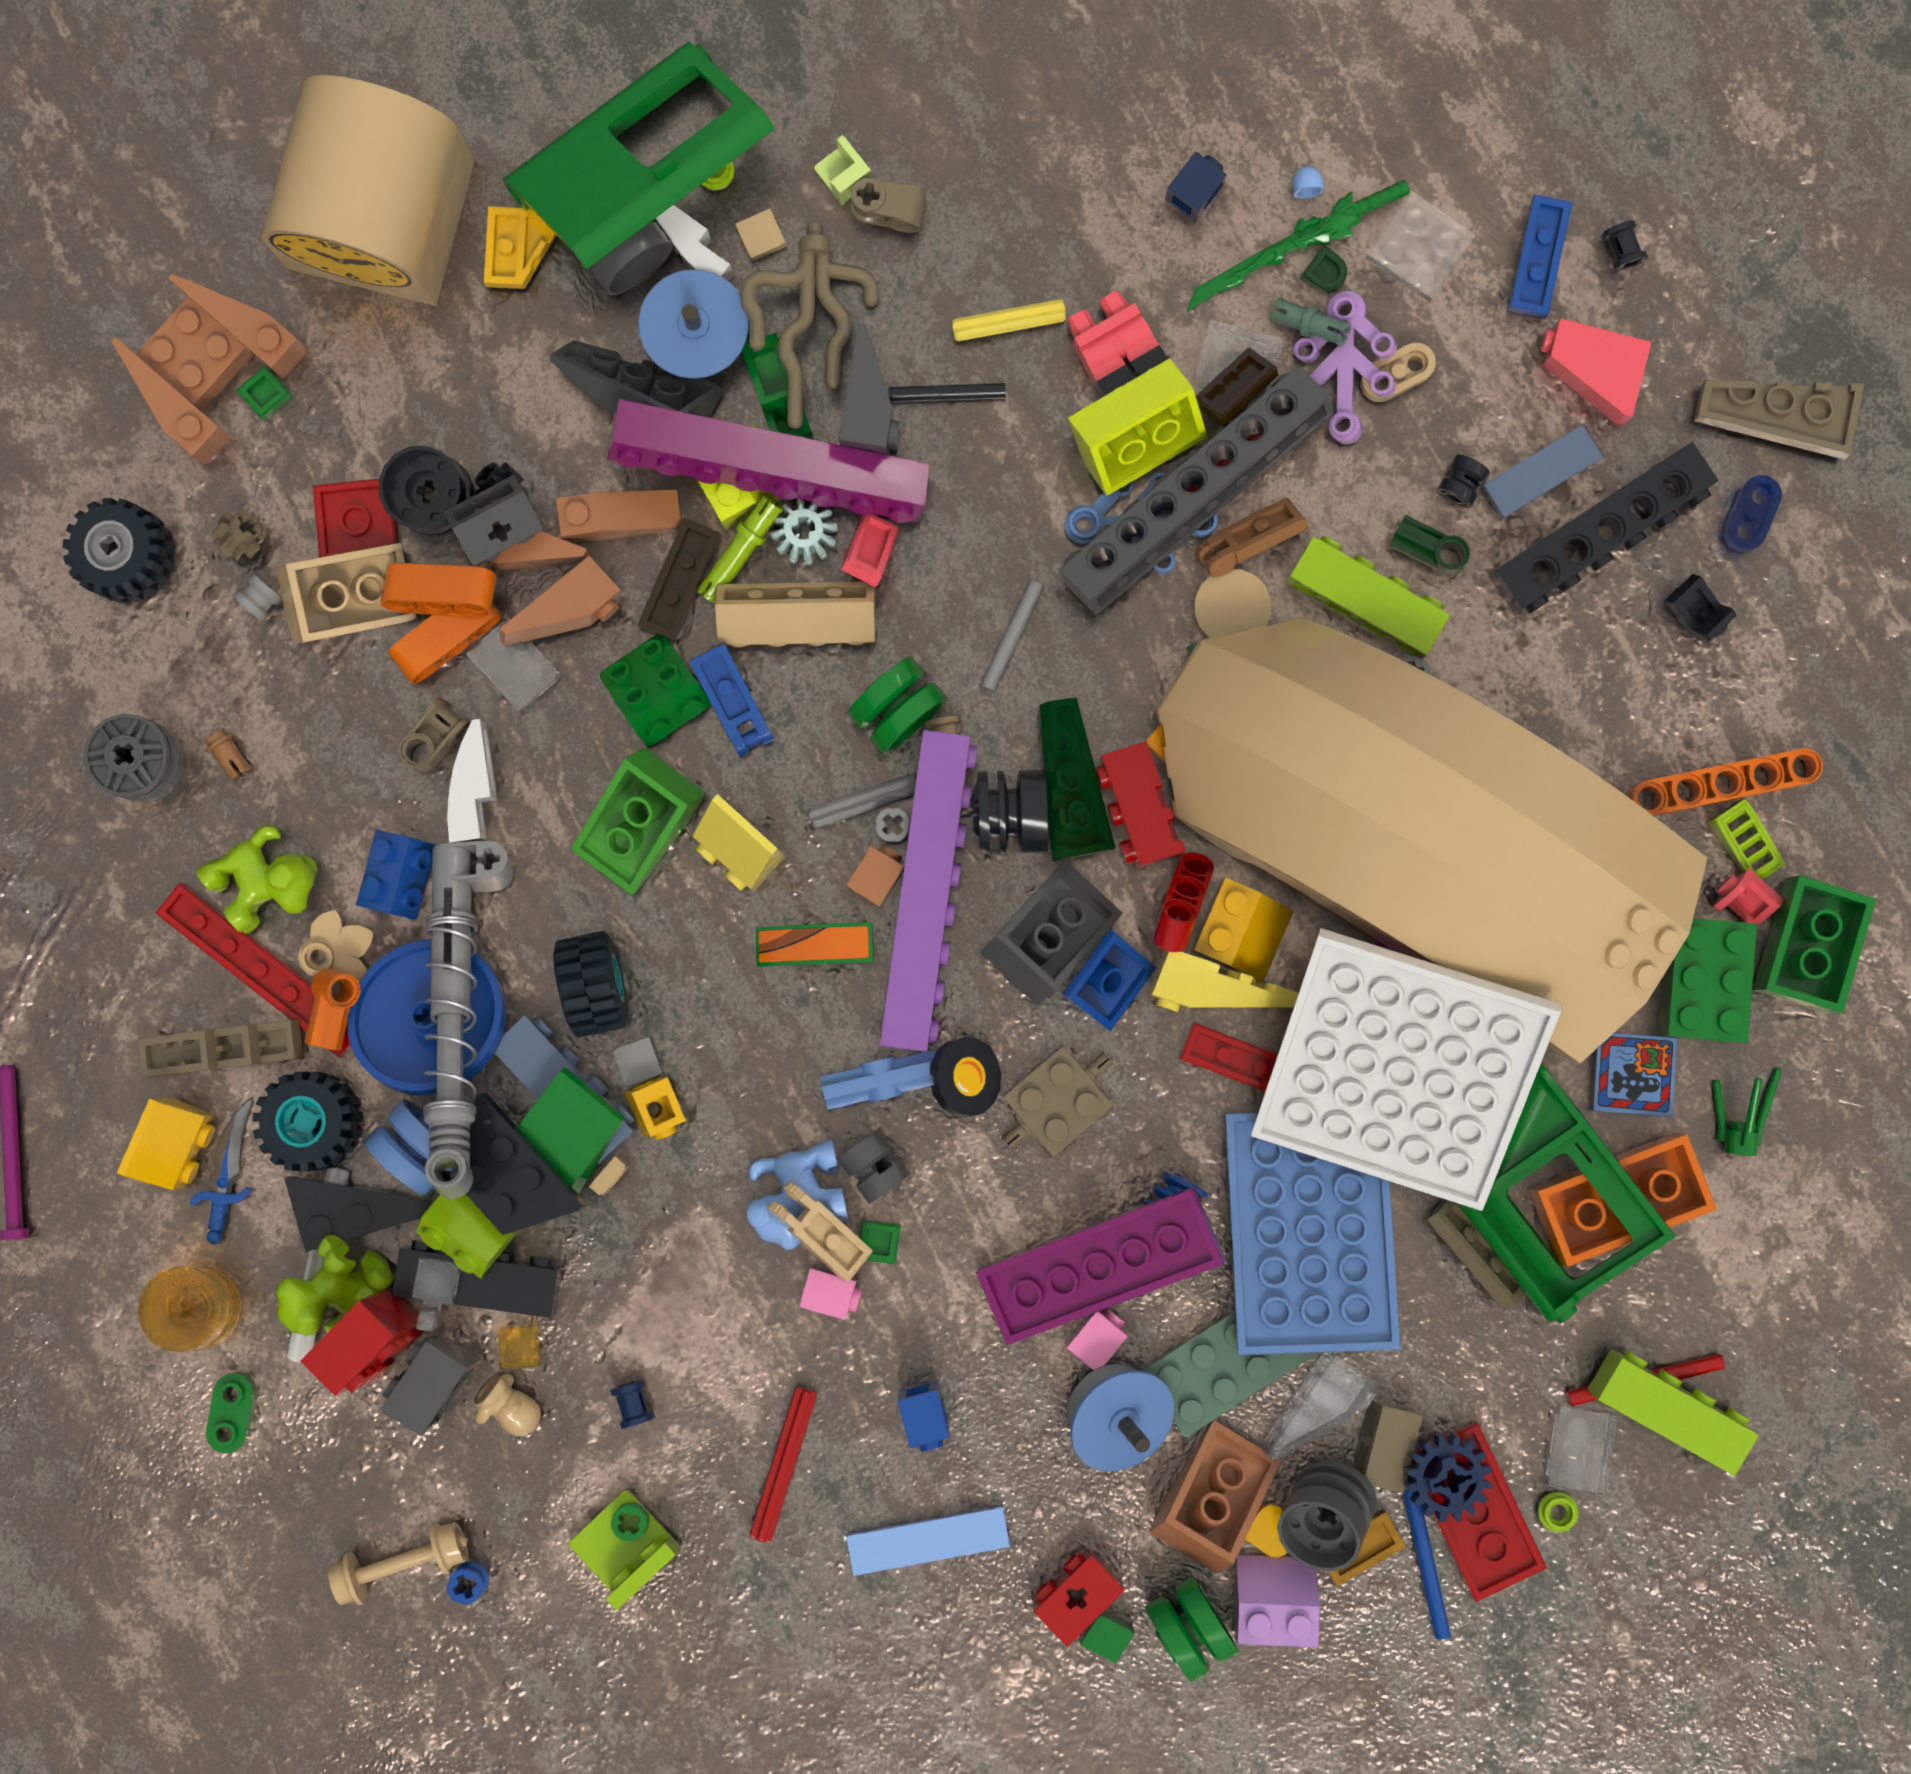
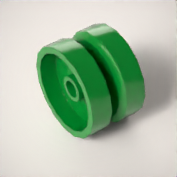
M912 656L903 659L877 678L847 711V714L860 729L871 727L884 718L875 727L870 738L883 755L890 753L911 737L948 700V697L935 682L927 683L914 691L923 680L924 670Z
M1191 1576L1175 1586V1596L1184 1610L1181 1614H1179L1172 1602L1162 1595L1144 1607L1157 1629L1155 1632L1165 1650L1193 1684L1210 1673V1665L1201 1650L1202 1646L1205 1645L1213 1658L1222 1664L1240 1654V1651L1194 1577Z

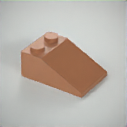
M1213 1420L1209 1423L1167 1493L1149 1533L1215 1573L1228 1568L1235 1563L1281 1460Z

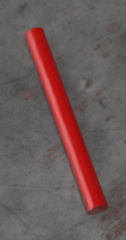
M1716 1354L1651 1371L1658 1374L1661 1369H1664L1682 1380L1725 1369V1362L1721 1354ZM1589 1386L1566 1391L1570 1407L1597 1401L1598 1399L1587 1390Z

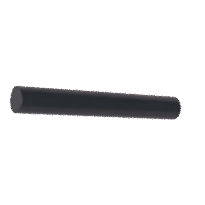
M1005 383L889 387V399L891 403L1006 399Z

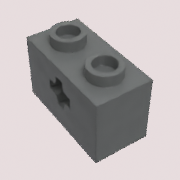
M514 475L443 512L473 566L480 562H488L495 559L501 551L516 543L521 544L529 541L535 533L544 529Z

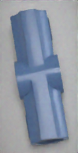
M936 1050L915 1053L895 1059V1056L860 1064L859 1068L821 1076L820 1080L827 1110L854 1105V1103L867 1100L869 1103L901 1096L905 1091L934 1085L933 1075H930V1064Z

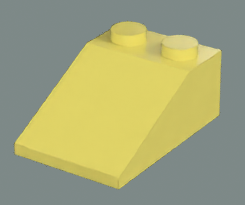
M718 794L710 802L693 834V837L700 843L695 850L712 865L718 859L729 870L724 876L740 891L746 886L755 891L785 858L778 848Z

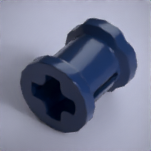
M643 1379L631 1381L610 1389L612 1396H615L623 1419L620 1422L621 1429L647 1422L656 1417L654 1411H649L643 1391L645 1386Z

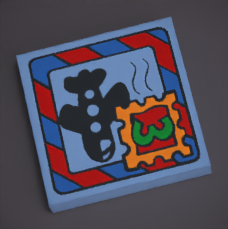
M1613 1033L1594 1051L1590 1110L1672 1117L1677 1038Z

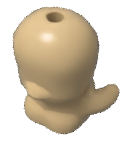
M505 1373L502 1376H492L484 1383L475 1396L474 1403L478 1407L475 1415L476 1422L483 1424L490 1416H494L502 1428L513 1436H524L531 1433L540 1421L541 1410L539 1404L530 1396L512 1388L514 1383V1376L512 1374Z

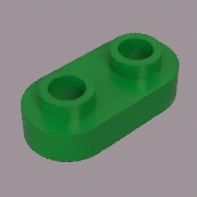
M229 1373L221 1377L214 1386L206 1438L209 1445L217 1452H234L244 1446L249 1438L257 1389L253 1379L245 1373ZM229 1387L237 1389L238 1398L236 1401L228 1398L227 1390ZM223 1426L231 1430L232 1436L230 1440H225L221 1437L220 1430Z

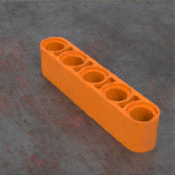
M1803 748L1646 780L1631 786L1625 795L1641 806L1638 802V794L1642 789L1648 791L1653 797V805L1650 810H1645L1653 816H1659L1809 784L1821 776L1823 762L1820 755L1814 750ZM1795 758L1802 760L1806 766V773L1803 778L1797 776L1793 771V761ZM1757 766L1764 768L1768 774V781L1765 786L1760 785L1754 778V770ZM1718 774L1725 775L1730 782V788L1726 794L1720 792L1715 785V779ZM1679 782H1684L1690 786L1692 795L1688 802L1678 797L1677 786Z

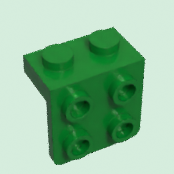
M657 634L600 673V679L647 748L666 738L670 733L692 718L697 717L712 705L670 641Z

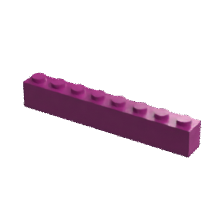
M619 399L613 416L607 460L616 461L618 464L628 468L641 466L656 469L663 475L675 476L680 474L695 477L698 481L707 484L719 482L734 485L742 491L752 492L759 490L769 492L781 499L790 500L798 498L808 500L820 507L837 506L851 509L852 512L859 515L877 514L889 517L892 521L899 523L917 521L925 507L929 474L928 463Z

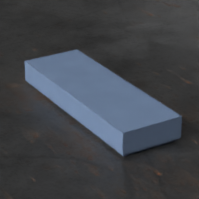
M1582 424L1488 481L1481 488L1501 520L1595 464L1603 458V455Z

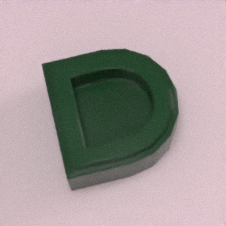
M1324 245L1302 273L1300 280L1321 294H1331L1343 286L1347 277V266L1338 254Z

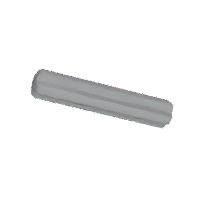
M911 773L810 807L808 809L810 821L814 828H819L912 797L915 793L917 775Z

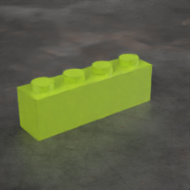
M1313 536L1287 579L1286 584L1411 656L1426 657L1450 617L1449 613L1443 611L1444 605L1428 595H1424L1421 598L1410 592V585L1398 577L1390 575L1389 578H1386L1375 571L1376 566L1369 560L1360 556H1356L1353 559L1341 552L1342 546L1336 541L1322 536L1321 539Z
M1611 1349L1587 1390L1604 1404L1736 1476L1759 1437V1434L1748 1426L1751 1419L1731 1407L1726 1412L1714 1406L1717 1400L1698 1388H1695L1692 1393L1680 1387L1683 1381L1664 1369H1661L1658 1374L1646 1368L1649 1362L1634 1352L1627 1350L1622 1355Z

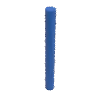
M1405 1488L1403 1497L1435 1639H1447L1451 1637L1426 1521L1424 1513L1421 1512L1422 1504L1415 1506L1409 1498L1416 1491H1408Z

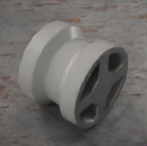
M255 573L249 576L248 585L243 590H237L233 594V597L262 622L268 617L269 608L282 601V596Z

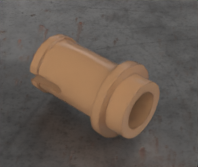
M222 729L204 741L208 746L205 751L207 754L212 753L231 782L241 777L232 762L235 763L243 774L250 771L252 767L250 764L248 765L232 741L234 735L232 733L228 734L225 729Z

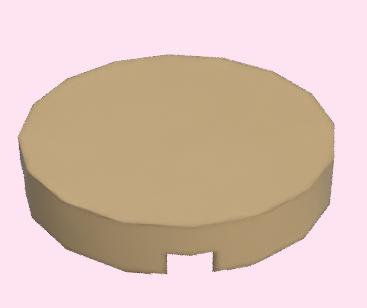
M1233 569L1227 574L1218 576V578L1209 576L1200 585L1194 599L1193 616L1199 630L1205 636L1218 638L1263 625L1267 626L1271 617L1272 600L1266 585L1256 575L1242 569Z

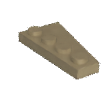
M1705 380L1700 389L1694 421L1846 460L1852 451L1865 383H1851L1849 386H1832V383L1815 382L1814 385H1793V382H1776L1774 385L1757 384L1756 381Z

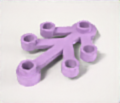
M1343 291L1336 294L1330 300L1327 307V315L1350 322V334L1334 330L1335 333L1338 332V334L1348 338L1346 343L1341 347L1337 346L1311 373L1310 377L1322 387L1337 371V413L1332 416L1329 422V431L1332 437L1339 443L1352 444L1360 438L1363 431L1361 420L1353 413L1354 368L1370 383L1371 389L1377 396L1386 398L1391 396L1396 390V381L1388 372L1380 371L1354 346L1355 330L1371 343L1372 351L1381 359L1392 357L1397 350V344L1390 334L1381 333L1365 318L1366 304L1359 294L1352 291ZM1345 304H1351V312L1346 316L1340 315L1341 307ZM1314 335L1311 338H1302L1295 344L1294 354L1302 363L1311 364L1318 359L1320 349L1328 341ZM1383 340H1389V349L1384 352L1378 351V344ZM1306 345H1312V353L1307 357H1302V348ZM1386 378L1390 380L1389 387L1386 390H1377V384L1381 379ZM1344 419L1350 420V427L1346 431H1338L1340 421Z

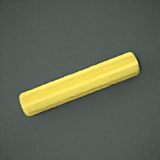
M1057 299L955 318L952 320L953 336L956 341H963L1064 322L1066 320L1065 304L1063 300Z

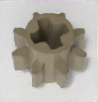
M240 510L234 517L230 512L226 511L217 521L219 525L212 532V535L217 537L219 550L225 555L238 560L245 553L247 557L252 558L261 549L259 544L265 539L266 535L261 532V524L252 514Z

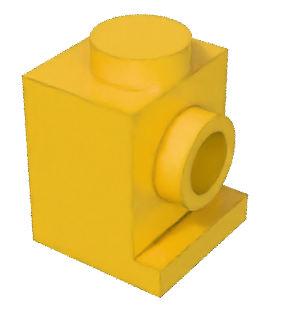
M657 1076L623 1092L643 1136H654L655 1140L663 1139L677 1132L675 1125L686 1121L668 1077ZM655 1102L659 1107V1111L655 1116L651 1117L647 1107L650 1103Z

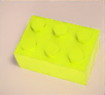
M1170 358L1068 417L1084 465L1106 496L1208 437L1194 389Z

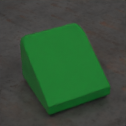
M1104 1611L1089 1625L1080 1645L1116 1664L1135 1633L1134 1626Z

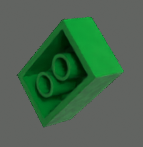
M1801 875L1785 878L1780 894L1784 901L1781 907L1775 911L1752 991L1826 1014H1841L1845 1008L1876 899Z
M1693 918L1690 934L1660 981L1656 1036L1727 1043H1748L1757 924Z

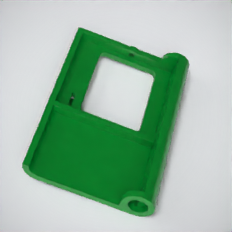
M687 41L503 177L502 180L520 207L525 211L531 208L569 247L587 270L775 128L762 108L712 62L708 52L701 44L694 46L691 42ZM698 76L705 79L732 104L728 110L649 167L642 165L616 139L618 135Z
M1541 1062L1483 1211L1458 1204V1206L1546 1321L1550 1322L1556 1319L1560 1324L1578 1311L1575 1304L1581 1298L1674 1239L1676 1235ZM1559 1154H1567L1572 1158L1632 1237V1242L1580 1277H1572L1567 1273L1508 1195L1509 1188Z

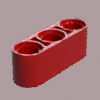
M1188 852L1181 856L1153 933V940L1157 946L1165 951L1181 952L1188 946L1214 871L1212 860L1201 853Z

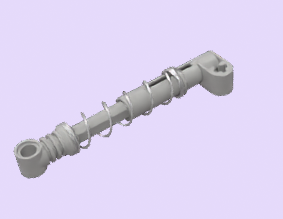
M496 841L444 843L432 848V913L427 917L426 932L431 935V962L425 965L431 969V998L426 999L425 1002L431 1004L430 1019L433 1022H437V1034H428L424 1038L437 1040V1071H425L424 1074L426 1076H437V1099L423 1107L424 1121L429 1125V1131H431L429 1133V1141H431L429 1143V1151L431 1152L426 1162L425 1174L436 1192L448 1199L462 1197L469 1191L473 1183L470 1153L468 1152L470 1150V1143L468 1142L470 1140V1133L468 1131H470V1125L475 1121L476 1106L469 1101L476 1095V1088L470 1081L463 1078V1069L473 1063L477 1054L471 1045L463 1041L464 1033L477 1022V1016L471 1010V993L477 987V980L471 974V958L477 952V944L471 938L477 932L476 917L471 913V893L503 890L513 880L514 869L505 848ZM472 860H478L479 863H476V874L471 875ZM451 939H452V962H451ZM472 1015L473 1022L464 1029V1022H468ZM463 1045L470 1048L473 1053L472 1059L465 1065H463ZM463 1081L472 1088V1095L466 1100H463ZM452 1166L459 1168L458 1174L454 1179L447 1182L440 1180L441 1174L446 1168Z

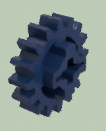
M1450 1432L1447 1441L1440 1433H1434V1443L1431 1445L1424 1439H1421L1419 1442L1423 1450L1420 1454L1411 1450L1409 1452L1410 1457L1415 1460L1414 1465L1403 1467V1470L1412 1476V1479L1403 1483L1404 1487L1408 1491H1416L1409 1498L1415 1506L1422 1504L1421 1512L1428 1517L1435 1512V1516L1440 1522L1446 1521L1448 1513L1457 1522L1461 1521V1511L1463 1510L1468 1511L1471 1515H1475L1476 1511L1473 1503L1478 1501L1485 1504L1487 1499L1481 1494L1482 1488L1489 1489L1493 1485L1484 1478V1475L1492 1472V1467L1487 1463H1480L1486 1456L1485 1452L1480 1448L1474 1449L1475 1443L1467 1437L1460 1443V1436L1454 1432ZM1452 1452L1463 1454L1469 1462H1456ZM1451 1470L1454 1474L1448 1476L1449 1483L1444 1484L1441 1480L1447 1478V1471ZM1426 1492H1440L1444 1502L1431 1499Z

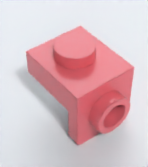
M1748 868L1738 877L1731 874L1718 886L1716 892L1720 895L1713 908L1720 912L1728 906L1743 921L1757 924L1758 926L1781 907L1784 899Z

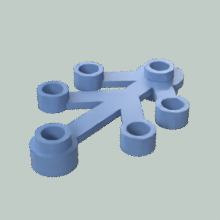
M1158 472L1154 474L1150 479L1149 486L1135 500H1141L1153 490L1154 481L1167 473ZM1132 481L1128 484L1129 489L1126 492L1115 491L1108 496L1103 493L1092 506L1080 505L1073 508L1065 519L1067 536L1073 542L1081 545L1092 542L1094 536L1102 527L1112 525L1123 515L1122 513L1120 516H1104L1118 499H1125L1131 495L1134 482ZM1217 513L1207 521L1208 526L1206 528L1197 529L1191 535L1204 538L1212 534L1218 522ZM1170 514L1157 515V517L1164 518ZM1079 520H1088L1091 523V529L1087 532H1081L1077 528ZM1135 535L1129 538L1128 540L1131 543H1136L1140 541L1143 536ZM1172 552L1166 556L1170 560V566L1163 569L1156 564L1152 568L1155 573L1165 575L1172 571L1175 565V557Z

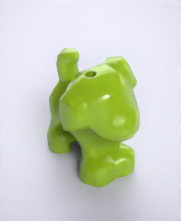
M272 824L259 827L248 840L233 846L225 856L204 863L196 870L202 884L210 891L216 889L217 893L227 889L230 883V875L234 876L239 894L223 912L227 920L240 933L249 934L257 928L261 922L257 914L258 908L271 899H274L287 913L293 915L302 913L307 908L309 892L318 872L316 862L306 854L298 855L288 852L278 855L270 866L266 863L261 847L266 841L280 839L281 837L279 829Z
M326 1235L318 1246V1254L324 1259V1262L310 1280L287 1277L278 1284L276 1288L278 1321L292 1333L306 1336L314 1335L322 1325L327 1307H333L339 1312L335 1318L325 1324V1330L329 1332L359 1300L386 1290L392 1284L395 1277L389 1268L387 1260L380 1254L368 1250L362 1256L360 1270L349 1274L356 1266L355 1260L345 1258V1254L349 1251L348 1245L335 1235Z

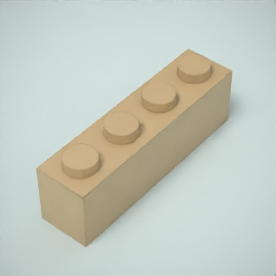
M865 582L717 584L715 614L718 645L724 642L725 645L732 647L758 644L781 647L787 644L821 646L826 643L861 645L867 642H875V588Z

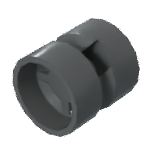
M879 1129L837 1158L849 1177L857 1176L859 1180L856 1187L868 1204L878 1199L911 1174L898 1156H890L891 1145ZM873 1164L877 1166V1171L872 1169L871 1166Z

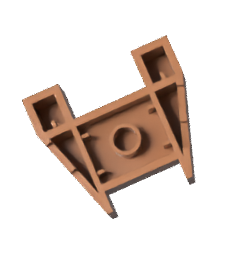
M171 273L168 279L187 298L136 354L118 338L114 337L111 341L162 430L190 455L206 466L231 438L203 413L207 406L253 355L259 358L280 378L284 379L308 350L294 335L268 313Z

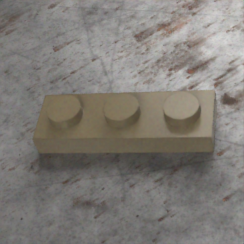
M1443 1199L1427 1218V1221L1504 1312L1514 1307L1525 1292L1458 1204Z

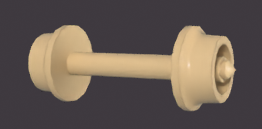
M434 1522L430 1524L429 1528L431 1544L364 1567H361L354 1553L351 1551L343 1555L342 1560L328 1566V1588L331 1589L338 1604L343 1605L356 1602V1604L362 1605L367 1602L366 1583L434 1559H436L443 1574L449 1575L453 1572L454 1567L468 1561V1538L463 1535L460 1526L456 1522L445 1525Z

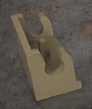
M1369 1399L1352 1467L1366 1476L1373 1487L1404 1494L1405 1487L1403 1483L1407 1481L1409 1474L1403 1470V1467L1412 1463L1409 1452L1410 1450L1415 1451L1423 1415L1409 1411V1409Z

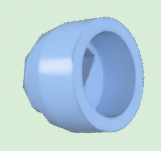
M1302 167L1293 177V195L1296 198H1313L1323 194L1325 191L1322 174L1315 167Z

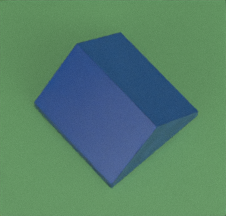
M1109 930L1061 995L1111 1031L1156 970V967L1115 932Z

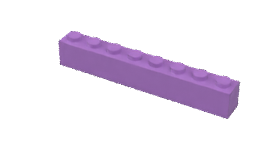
M923 730L880 1046L927 1052L929 1043H937L940 1020L932 1019L934 1003L942 1004L945 981L938 980L940 964H948L951 943L943 941L945 925L953 926L956 907L955 902H948L950 886L958 887L961 863H955L954 857L956 847L964 848L967 824L959 823L961 807L969 808L972 785L965 784L967 768L975 769L978 748L977 745H970L971 736Z

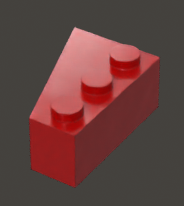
M1147 741L1101 755V766H1097L1095 769L1102 790L1106 788L1110 790L1113 803L1107 804L1114 827L1121 825L1125 840L1119 843L1126 864L1133 862L1136 871L1180 857L1185 853L1186 848L1183 840H1178L1173 824L1174 815L1171 807L1167 806L1162 790V782Z

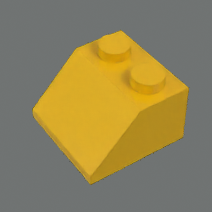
M1225 877L1220 881L1190 952L1230 970L1253 976V978L1258 979V982L1263 983L1294 911L1263 893Z
M174 1097L149 1098L117 1174L170 1190L182 1189L185 1187V1184H191L199 1169V1163L195 1162L202 1147L206 1148L214 1135L215 1126L212 1123L216 1115Z

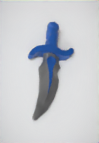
M248 1099L233 1114L222 1133L214 1157L216 1163L215 1170L210 1176L212 1181L211 1191L199 1192L190 1201L192 1206L206 1199L212 1202L208 1229L211 1230L207 1233V1240L213 1245L220 1243L222 1240L221 1231H224L228 1204L243 1201L252 1191L250 1187H246L241 1192L232 1194L233 1182L240 1174L242 1137L249 1112L254 1103L253 1099Z

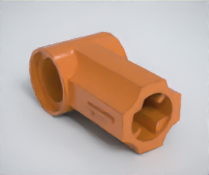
M325 968L314 976L311 990L315 999L306 1034V1044L325 1049L341 1050L350 1008L358 1001L361 987L354 976L333 968ZM340 980V990L336 996L332 997L331 988L336 981Z

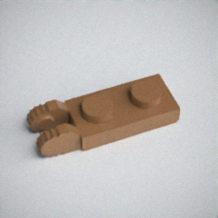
M1284 498L1220 530L1218 534L1206 539L1205 542L1202 541L1196 547V551H1194L1196 553L1195 556L1200 563H1206L1205 569L1210 576L1218 578L1222 574L1231 572L1237 562L1239 564L1307 530L1306 519L1288 498Z

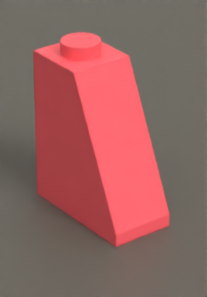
M1562 318L1558 320L1552 329L1547 328L1540 347V351L1546 353L1543 366L1615 424L1623 426L1633 417L1652 342Z

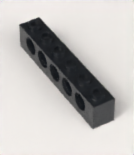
M1691 442L1496 569L1489 577L1514 615L1523 609H1526L1531 614L1549 602L1546 594L1558 587L1561 593L1580 582L1582 579L1578 573L1591 566L1594 572L1614 559L1610 552L1621 545L1626 550H1629L1647 538L1643 531L1653 524H1656L1658 529H1661L1678 518L1679 515L1676 509L1688 502L1690 507L1693 508L1709 498L1712 494L1708 489L1719 480L1695 444ZM1664 481L1671 482L1677 487V498H1671L1664 493ZM1632 502L1639 503L1644 507L1646 512L1645 519H1637L1632 515L1630 511V504ZM1603 523L1611 527L1613 531V539L1611 541L1604 540L1599 536L1597 531L1598 524ZM1566 545H1574L1580 550V562H1573L1566 557ZM1533 566H1542L1547 570L1549 575L1547 583H1539L1534 579L1532 575Z

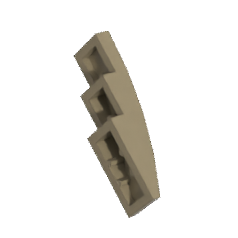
M299 1019L138 1039L142 1078L303 1059Z

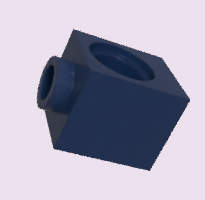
M1195 151L1168 186L1165 200L1196 223L1223 188L1227 174L1223 172V166L1215 158L1209 155L1203 157Z

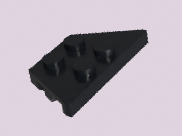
M480 1093L474 1102V1106H476L475 1121L470 1125V1131H468L470 1133V1140L468 1141L470 1143V1150L468 1152L470 1153L473 1183L466 1195L502 1235L584 1210L588 1204L493 1099L487 1093ZM458 1167L452 1168L450 1174L452 1179L458 1174Z

